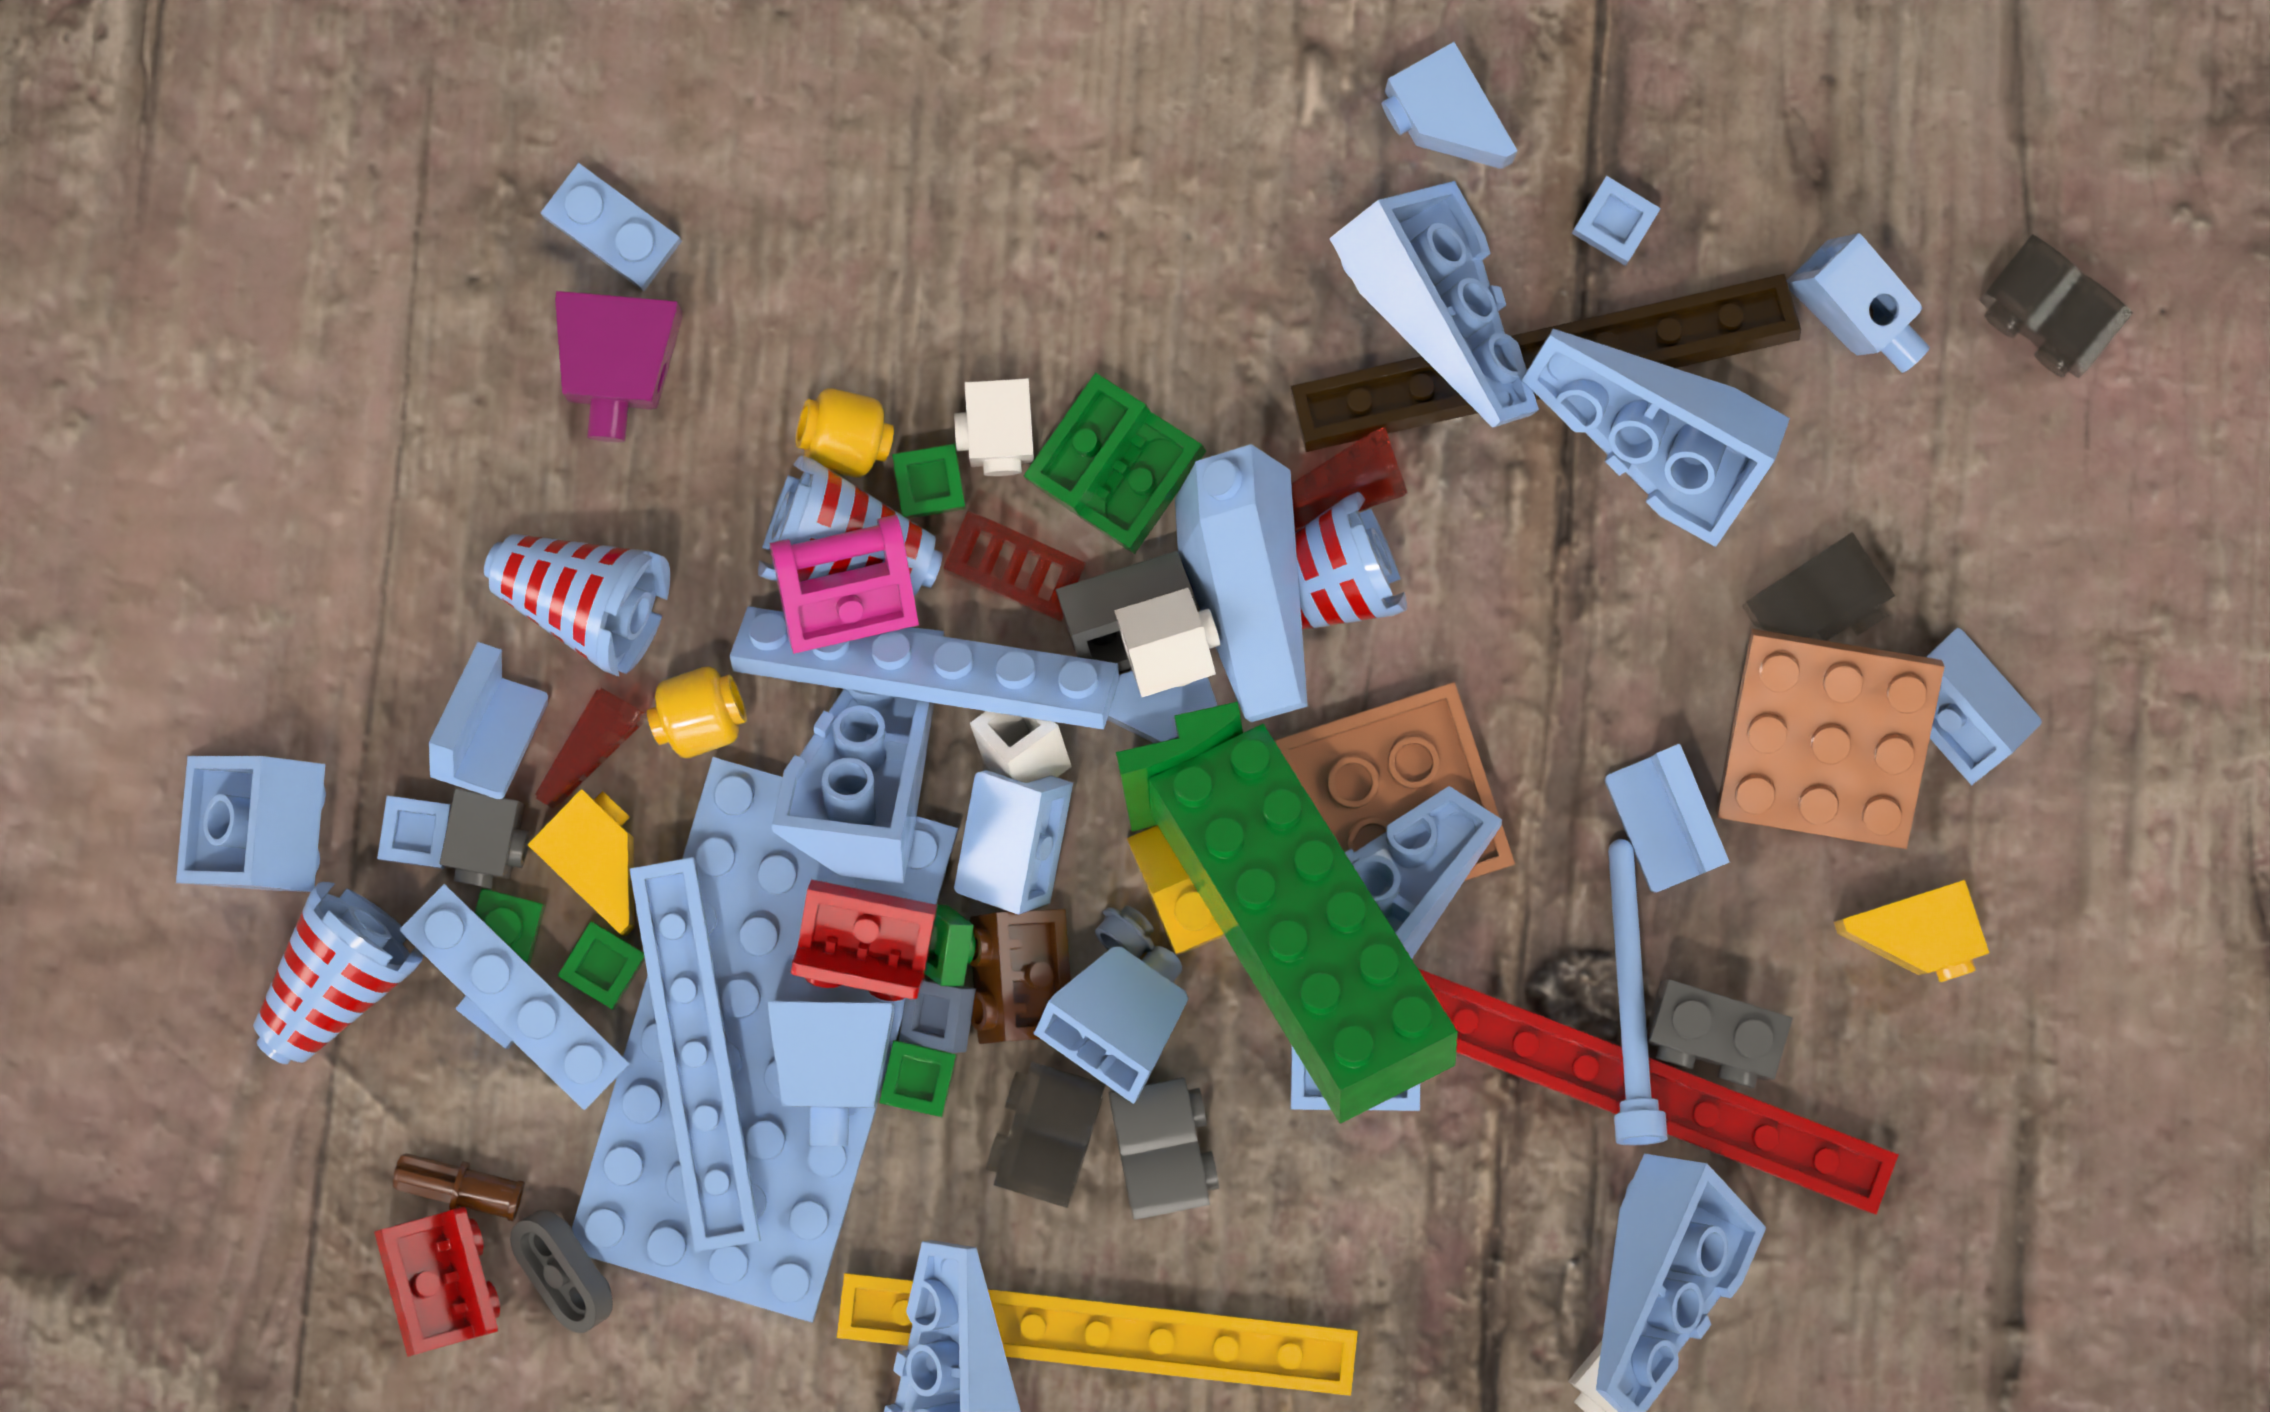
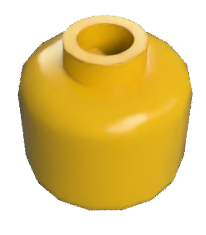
M827 388L819 394L816 400L807 399L805 401L798 421L795 443L797 448L804 449L805 457L814 459L834 473L861 478L870 471L875 460L886 461L893 441L894 426L884 423L883 407L878 400L856 393Z
M710 666L701 667L660 682L655 692L656 707L647 709L649 726L658 745L669 743L672 749L682 758H692L733 743L738 737L739 724L747 722L744 703L733 677L730 674L722 677L715 668Z

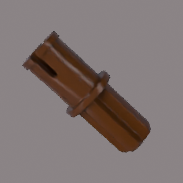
M408 1153L400 1156L393 1175V1187L398 1191L449 1203V1210L464 1206L468 1209L507 1218L508 1221L512 1222L516 1219L525 1185L524 1181L518 1180L517 1182L471 1170L469 1162L462 1161L459 1167Z

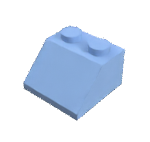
M187 756L176 883L272 891L312 892L315 887L316 872L320 864L318 843L321 810L326 797L324 787L325 764L266 756Z

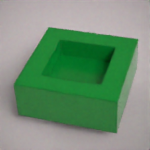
M955 444L892 454L902 516L911 519L966 510Z
M481 888L475 914L530 966L546 905Z
M936 904L938 906L925 974L940 986H964L967 965L972 962L975 954L973 924L949 905Z
M591 921L557 976L610 1009L615 1010L645 961L644 952Z
M893 1040L879 1103L943 1117L957 1055Z

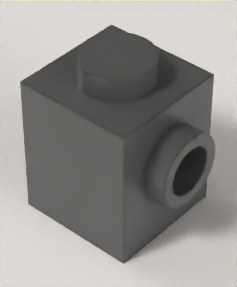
M455 789L439 863L447 868L456 869L453 881L491 889L494 877L510 880L513 867H523L530 839V831L521 829L525 804L516 800L506 798L495 799L480 793Z

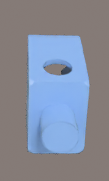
M1860 233L1827 240L1787 279L1789 290L1857 356L1874 354L1881 351L1901 373H1904L1928 352L1930 346L1909 325L1923 309L1920 302ZM1870 305L1873 309V319H1871L1869 314Z
M1154 946V950L1148 952L1142 960L1123 947H1112L1051 997L1034 1035L1134 1104L1149 1079L1189 999L1186 991L1173 983L1182 972L1180 960L1173 952L1161 946Z
M768 1001V1016L782 1106L810 1107L809 1146H848L849 1107L876 1108L894 1019V1004Z

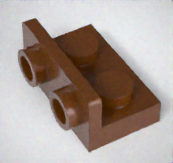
M1066 909L1033 910L1019 915L1012 912H996L971 916L969 922L973 924L975 954L970 965L973 968L974 989H976L971 1022L977 1030L979 1044L1041 1040L1034 1035V1032L1048 1001L1056 992L1071 981Z

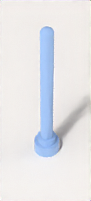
M1617 839L1610 844L1608 857L1626 1100L1619 1103L1620 1113L1614 1115L1615 1140L1617 1144L1649 1145L1661 1143L1668 1139L1666 1113L1659 1110L1658 1100L1652 1099L1634 849L1629 841Z

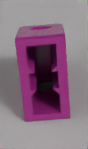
M556 291L555 305L562 393L568 402L590 404L587 438L604 442H625L628 408L652 410L657 409L682 321V310L677 301Z

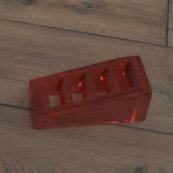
M1385 427L1368 434L1291 483L1295 532L1346 496L1356 492H1360L1365 498L1358 512L1408 494Z
M968 510L943 570L947 575L1062 622L1064 616L1056 589L1079 582L1086 563ZM982 534L991 538L979 568L976 569L967 565L979 535ZM1005 544L1015 548L1004 576L1000 580L991 576V573ZM1029 554L1039 558L1026 590H1022L1014 585ZM1053 564L1063 569L1050 600L1047 601L1038 597V594L1049 568Z
M597 689L535 793L537 795L536 799L551 808L561 804L644 724L647 715L605 689Z

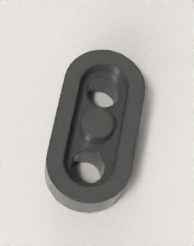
M538 1210L513 1227L510 1242L516 1260L553 1315L564 1327L576 1333H585L610 1316L613 1307L610 1285L591 1261L574 1236L572 1228L564 1219L551 1211Z

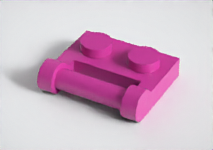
M897 514L878 518V525L793 545H791L789 539L770 543L788 638L793 654L919 625L905 544ZM884 551V563L799 582L797 573L799 569Z

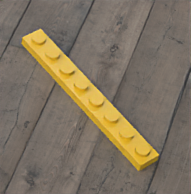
M844 1273L837 1338L908 1346L912 1323L906 1310L913 1280ZM988 1289L1006 1357L1351 1396L1357 1330Z

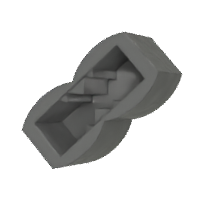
M1185 1077L1146 1084L1134 1104L1116 1091L1108 1092L1132 1218L1137 1220L1210 1205L1208 1191L1219 1189V1182L1212 1151L1200 1153L1195 1128L1207 1126L1200 1088L1188 1090Z

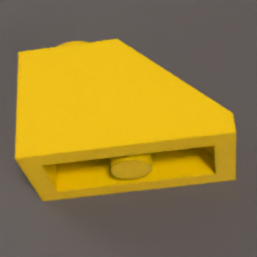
M581 789L529 842L528 846L618 933L627 936L635 928V898L630 875V868H634V837L622 826L630 816L604 791L593 799L587 792Z
M1158 825L1126 838L1176 956L1225 936Z
M1965 880L1834 922L1838 935L1917 975L1936 971L1939 982L1976 971L1973 959L1989 954Z

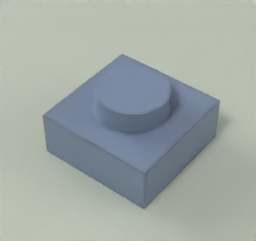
M924 978L918 998H905L899 1041L951 1053L966 1052L976 989L965 986H940L934 980Z

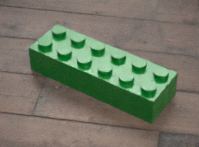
M1264 723L1149 778L1151 816L1339 1124L1455 1066L1458 1033Z

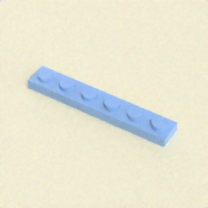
M749 606L730 653L734 672L1103 730L1119 682L1118 663L905 630H895L793 654L784 613L782 611Z
M692 857L630 868L695 1253L761 1241L696 859Z

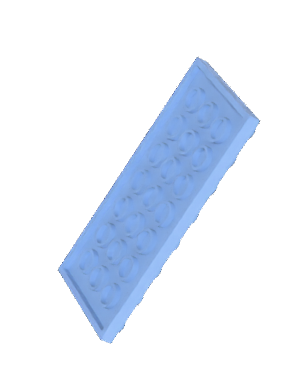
M713 757L682 859L692 857L696 859L761 1241L695 1253L648 975L623 1055L630 1065L616 1079L572 1230L574 1236L590 1258L813 1323L877 1106L876 1108L849 1107L848 1146H809L810 1107L782 1106L768 1016V1001L894 1004V1019L878 1097L879 1102L893 1040L897 1041L901 1028L905 999L900 1001L881 1000L872 996L868 990L844 985L837 988H822L810 984L804 977L795 976L790 973L792 960L798 947L807 889L811 879L937 904L959 829L917 816L904 883L840 876L772 831V821L782 782L781 776Z

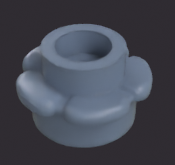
M1125 906L1121 911L1111 907L1103 911L1106 917L1095 930V934L1107 950L1112 947H1123L1137 958L1146 952L1154 950L1153 941L1149 937L1154 932V928L1139 911L1130 906Z

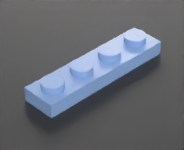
M443 884L399 929L424 956L583 1110H586L630 1065L619 1052L447 885Z

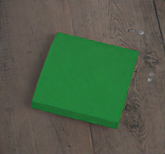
M1095 372L1023 476L1082 520L1125 549L1136 554L1181 489L1195 462L1202 459L1206 449L1201 443L1152 413L1146 404Z
M1238 702L1174 715L1177 739L1116 752L1132 832L1157 825L1151 816L1149 778L1243 733Z

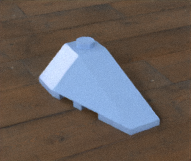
M1455 181L1377 200L1329 238L1341 259L1343 269L1353 280L1359 293L1492 428L1529 417L1539 410L1534 392L1522 381L1527 370L1519 344L1511 336L1505 334L1498 311L1506 306L1500 286H1490L1483 259L1491 254L1485 234Z
M1552 329L1522 379L1574 432H1585L1607 454L1605 462L1619 476L1626 472L1648 494L1646 503L1660 517L1715 547L1774 463L1790 420L1787 416L1734 387L1556 329Z
M1252 444L1195 462L1175 498L1178 554L1200 611L1210 609L1220 640V646H1217L1216 650L1245 719L1255 722L1308 707L1291 471Z
M914 627L900 629L944 636V631ZM843 689L829 712L823 711L815 723L814 735L800 756L794 755L784 770L772 821V831L840 876L904 883L915 829L934 703Z
M1450 786L1387 825V832L1355 852L1352 849L1345 852L1411 958L1416 954L1502 825L1501 818Z
M1644 1153L1634 1178L1626 1189L1625 1198L1619 1209L1596 1391L1618 1412H1646L1678 1370L1679 1351L1690 1337L1696 1339L1703 1337L1711 1326L1707 1315L1720 1297L1732 1298L1742 1285L1766 1230L1764 1224L1707 1163Z
M935 1240L922 1241L906 1310L912 1323V1329L907 1350L898 1351L893 1371L901 1376L895 1404L886 1405L884 1412H1021L977 1248Z

